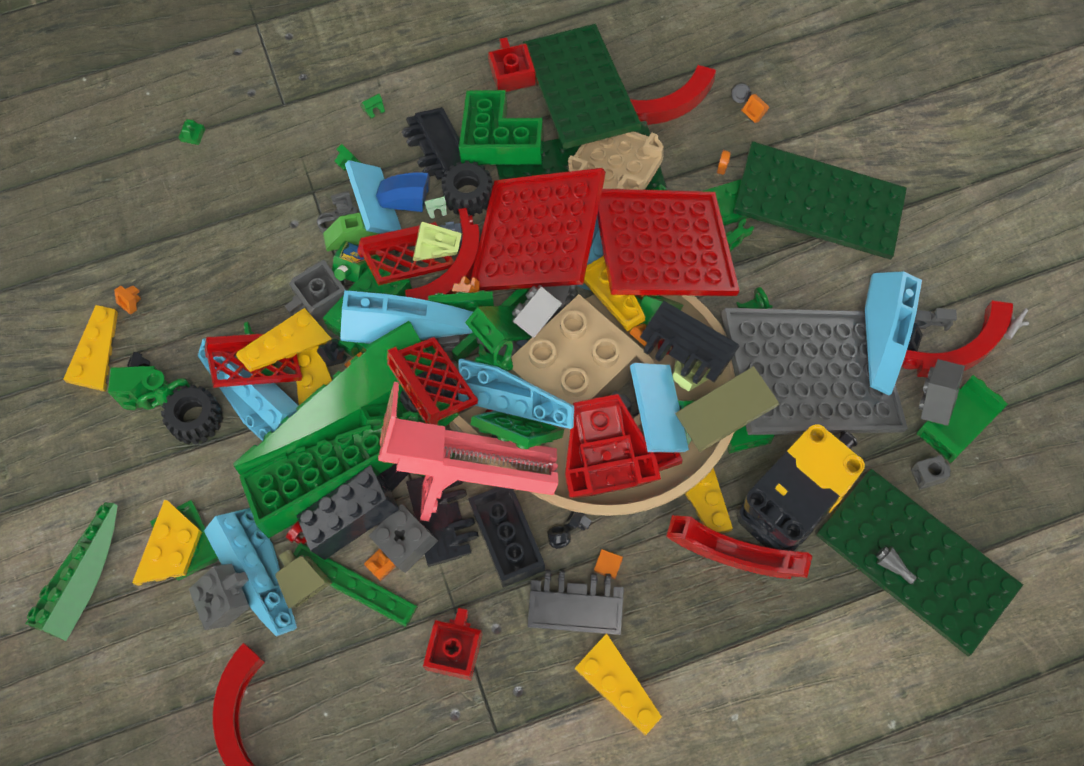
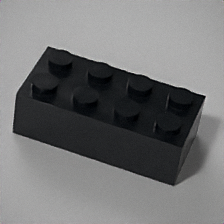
M370 465L296 515L310 551L326 560L397 512L399 507L384 476Z
M496 487L468 498L471 510L503 588L545 571L544 560L514 489Z

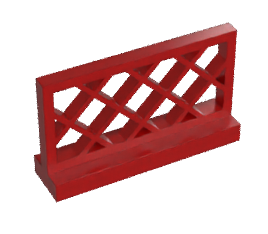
M436 222L428 223V224H432V225L438 226ZM420 225L360 238L357 250L360 258L364 257L378 286L446 270L452 266L454 261L451 256L442 257L446 260L445 263L435 261V258L420 260L429 264L428 267L423 268L416 265L417 261L411 263L402 259L404 254L413 257L414 251L407 248L416 246ZM397 250L401 252V255L397 257L388 252ZM377 254L382 256V259L379 262L372 259L371 255ZM385 258L396 262L395 267L384 264ZM401 264L410 268V270L403 272L398 270L397 267ZM380 268L390 272V276L381 277L379 273Z
M264 334L206 337L204 350L205 356L208 358L213 388L302 381L297 354L288 359L278 360L283 363L279 369L273 365H268L250 372L235 356L238 351ZM221 356L226 358L222 364L213 359V357ZM230 361L239 366L235 372L225 367ZM288 366L295 371V374L288 375L283 370ZM264 368H267L274 372L272 376H265L261 372ZM244 369L251 373L252 376L244 378L239 373ZM220 371H223L230 377L228 379L218 380L217 374Z
M435 337L399 351L396 347L388 350V366L425 423L438 425V420L478 404V399ZM432 345L436 350L435 355L423 352L424 348ZM410 354L417 356L415 362L406 360L404 356ZM420 358L432 360L431 366L419 364ZM435 362L445 363L447 366L446 370L434 368ZM416 369L428 372L426 378L416 376ZM431 373L443 376L442 381L430 380ZM446 377L456 379L458 382L457 386L445 384ZM426 386L439 388L437 395L427 392L425 390ZM442 389L454 392L452 399L440 396ZM457 393L467 395L469 400L464 402L455 399ZM437 402L447 403L450 406L443 411H439L436 406Z

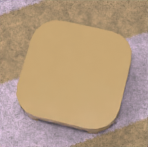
M629 132L583 144L574 156L570 155L568 160L569 172L603 168L606 172L603 189L645 190L662 163L663 145L658 139V135L651 132L649 137L636 132Z

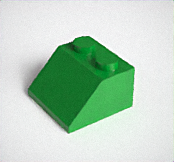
M156 367L111 368L108 393L126 410L142 408L138 403L139 396L152 391L144 387L142 383L143 376L149 370H157Z

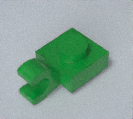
M742 219L739 222L737 229L726 234L730 252L742 243L745 237L753 233V226L749 229L743 227L746 224V219Z

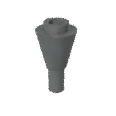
M885 546L877 553V564L901 575L909 584L916 580L917 577L906 568L893 546L889 548Z

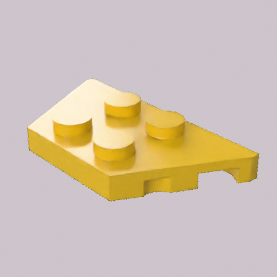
M168 500L163 501L132 583L135 585H143L145 582L154 580L158 582L169 577L185 576L202 532Z

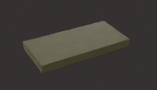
M753 366L675 414L698 451L701 452L777 407L779 402Z

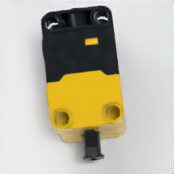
M815 424L810 426L748 492L744 504L737 515L739 524L767 548L784 550L779 546L780 544L784 548H789L787 551H794L809 537L823 518L839 504L864 470L865 464L863 459L851 450L852 446L858 445L857 439L847 431H841L840 437L837 439L822 425ZM744 511H745V514H746L750 519H748V518H746V517L744 516V513H743Z

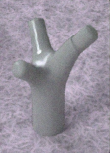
M1027 308L1016 319L1012 314L1011 324L1004 334L1005 338L1011 340L1019 328L1029 325L1028 321H1023L1029 311Z

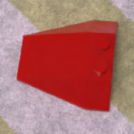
M619 394L573 403L574 424L573 428L570 429L565 470L570 498L595 496L635 488L661 480L656 456L653 452H648L645 438Z

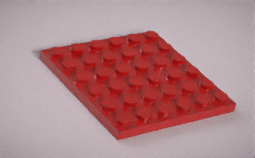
M603 168L494 180L471 275V280L474 277L480 282L479 291L532 288L533 286L537 288L539 284L542 287L583 285L606 174Z
M602 189L597 219L611 295H738L740 290L715 192Z

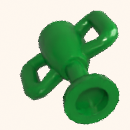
M149 370L143 376L142 383L145 388L152 391L139 396L138 403L146 410L153 409L159 405L162 407L163 402L167 403L168 401L166 397L168 395L172 396L177 386L186 385L189 388L190 383L185 378L177 379L169 384L164 383L165 378L161 371ZM155 398L152 402L148 401V399Z

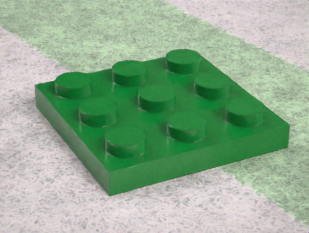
M498 411L472 416L470 425L477 427L478 431L485 434H494L501 441L516 443V447L521 449H529L533 446H541L544 443L561 439L565 430L552 424Z

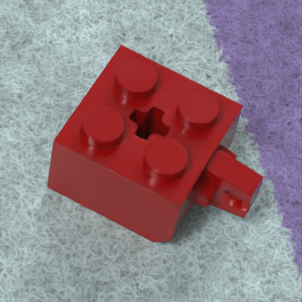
M507 37L500 39L501 49L488 52L489 65L497 90H506L508 92L534 86L535 69L527 44L524 43L510 47Z
M458 608L455 620L450 619L449 623L435 620L423 663L426 671L472 681L483 634L481 630L470 628L471 623H466L468 610ZM456 646L458 652H454L451 655L448 649H453Z

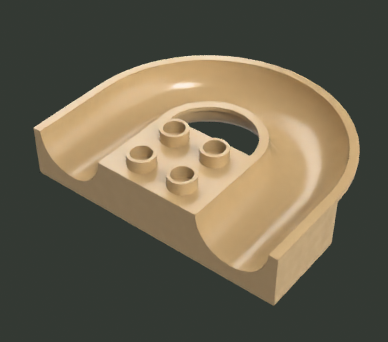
M578 294L534 338L532 337L511 357L513 369L508 372L573 405L574 402L610 396L615 390L618 392L632 378L630 365L633 363L670 365L673 373L676 359L665 355L663 360H655L658 343L653 351L647 355L644 353L645 346L629 334L631 330H625L595 294L586 299ZM660 295L683 304L684 306L681 311L726 336V332L719 321L695 296ZM730 360L715 383L707 380L691 391H687L674 381L678 400H698L735 378L732 360ZM474 406L468 411L460 413L457 418L449 423L451 431L492 437V434L482 433L478 431L477 427L470 425L472 416L483 414L487 409ZM638 414L633 419L644 436L641 417ZM557 426L565 429L563 438L544 443L541 446L557 448L556 464H558L556 473H558V486L554 495L530 493L555 506L591 515L613 516L647 511L680 497L705 478L721 459L734 432L701 452L698 451L693 441H691L688 445L689 450L679 452L683 460L682 464L660 471L661 480L635 488L595 496L570 498L565 478L570 429ZM486 458L482 460V464L549 475V468H547L545 473L546 468L544 467L541 472L542 467H538L537 471V466H534V470H532L533 466L530 465L528 470L529 465H526L524 469V464H521L520 469V463H517V468H515L516 463L514 462L512 467V462H509L507 467V461H504L503 466V461L501 460L499 465V460L495 461V465L494 459L491 460V464L489 458H487L486 463Z

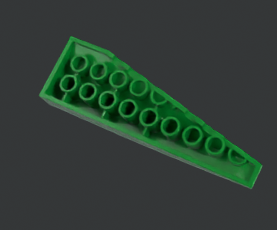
M410 321L370 343L365 348L367 351L360 357L356 355L350 361L351 365L342 372L339 370L328 385L323 384L296 408V413L291 417H285L281 421L282 425L273 433L269 431L259 445H253L233 463V466L239 475L247 473L286 452L288 455L296 452L297 448L303 446L307 449L316 446L318 441H331L337 435L358 428L360 407L388 404L393 383L399 382L387 364L388 350L396 347L399 351L421 342ZM409 354L404 356V358L408 361L415 362L417 356ZM422 357L419 361V364L431 366L432 360ZM416 369L415 374L418 376L425 371ZM400 383L398 388L397 402H401L400 394L403 391V387Z
M437 402L436 406L439 411H443L449 408L450 404ZM409 411L403 413V417L397 418L425 423L419 412ZM458 412L438 420V425L447 426L459 416ZM384 420L381 421V424L373 427L370 424L337 435L331 441H318L316 446L307 449L303 446L297 448L294 453L288 455L286 452L239 476L256 526L270 538L294 525L298 521L296 515L371 465L378 472L382 473L395 464L378 461Z

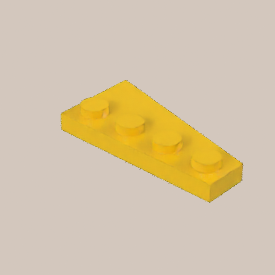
M303 308L238 351L236 356L252 372L274 364L280 359L290 358L302 351H309L316 346L325 345L332 338L310 313Z
M606 633L575 667V670L646 736L662 716Z

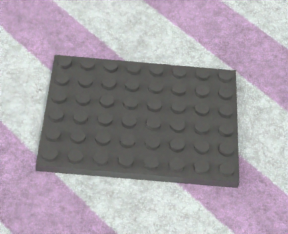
M724 308L721 314L726 337L740 346L731 359L735 377L754 366L779 402L777 407L746 425L748 435L804 434L810 426L815 424L822 425L831 434H838L841 431L849 433H899L908 429L896 384L890 395L870 387L865 311Z

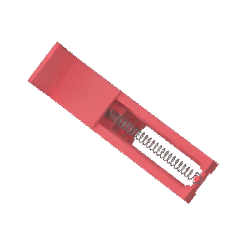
M399 382L393 383L381 431V448L378 461L397 464L396 471L425 475L422 484L420 520H430L431 514L436 513L438 499L441 498L442 490L457 480L554 495L558 486V473H556L558 464H556L557 448L533 446L529 449H521L516 447V443L511 441L506 442L497 438L445 430V426L397 419ZM455 453L456 458L458 453L460 454V459L461 454H464V459L466 455H468V460L470 456H473V461L474 456H477V462L478 458L481 457V463L483 458H486L485 463L487 458H489L490 464L491 460L494 459V465L496 460H499L498 465L501 460L503 461V466L504 461H507V467L509 462H512L511 467L514 462L516 463L515 468H517V463H520V469L521 464H524V469L526 465H529L528 470L530 465H532V470H534V466H537V471L538 467H542L541 472L544 467L546 468L545 473L547 468H549V475L450 459V457Z

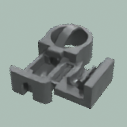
M349 191L331 195L333 205H336L337 209L333 212L323 213L318 217L317 225L322 234L328 229L321 227L322 223L336 221L340 216L357 213L356 207L352 206Z
M936 308L935 313L917 310L914 323H917L920 329H926L933 325L944 326V331H948L953 325V321L957 320V313L955 309Z

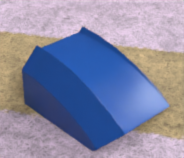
M418 172L405 173L382 180L376 193L380 206L389 209L423 212L424 201L430 188L429 174Z

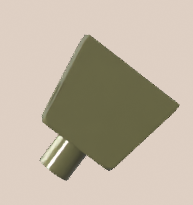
M287 550L279 556L284 568L278 571L275 576L289 609L298 608L332 584L331 580L309 556L302 555L296 559L291 550Z

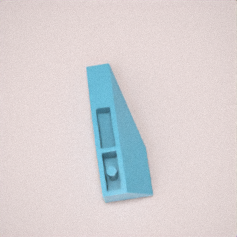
M904 271L873 273L865 304L870 387L887 395L892 394L908 348L922 284L921 279Z
M344 290L340 340L372 343L407 321H410L420 340L470 334L473 331L465 322L473 312L411 297Z
M204 338L198 357L210 373L208 358L205 356L204 351L206 338ZM223 356L213 357L214 360L221 364L226 360ZM231 361L225 366L234 372L239 368L238 365ZM244 369L239 373L244 378L252 376L251 373ZM220 371L217 374L218 380L228 379L230 377L223 371ZM275 383L219 387L242 422L262 441L269 431L273 433L282 425L281 421L285 417H291L297 412L296 408L298 405Z
M459 359V373L478 399V404L474 406L564 428H573L574 405L497 366ZM458 393L459 401L469 400L467 395Z
M248 508L215 516L204 532L221 565L232 564L236 573H246L248 581L242 589L250 608L275 636L295 630L297 626L292 609L288 608L275 576L280 571L273 544L270 538L256 526L251 509Z

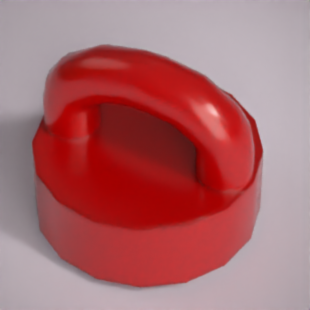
M298 521L287 533L286 539L291 543L295 541L298 544H305L307 542L305 536L302 539L298 537L301 532L303 533Z

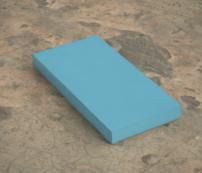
M348 160L345 164L366 231L382 234L400 230L401 226L395 209L382 208L376 197L380 182L385 180L381 168Z
M633 363L630 365L648 452H686L689 450L684 427L675 414L680 410L670 365Z

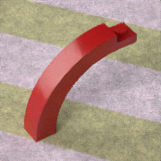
M697 65L690 80L674 93L652 100L630 99L640 122L646 121L647 125L664 123L677 119L693 110L711 90L716 70Z
M467 208L459 209L463 237L461 249L452 266L433 282L418 288L405 290L406 297L428 301V296L438 293L455 294L452 292L454 283L459 284L463 277L471 279L480 238L478 224H473L472 215L468 216Z
M992 300L985 309L984 322L980 334L966 346L944 353H924L907 350L901 367L907 370L918 369L917 377L927 378L930 367H935L938 359L965 366L964 371L974 367L991 353L1006 333L1013 313V303Z
M672 515L666 535L667 538L678 545L710 560L771 577L791 579V576L807 578L812 561V555L809 552L779 550L746 543L718 533L690 516Z
M245 643L237 649L226 665L214 698V737L218 752L225 766H255L243 746L239 716L244 693L255 673L265 662Z

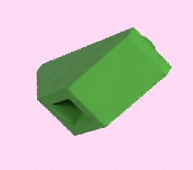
M359 212L340 216L323 234L326 250L332 251L339 249L344 241L359 245L360 238L380 233L366 231L361 213Z

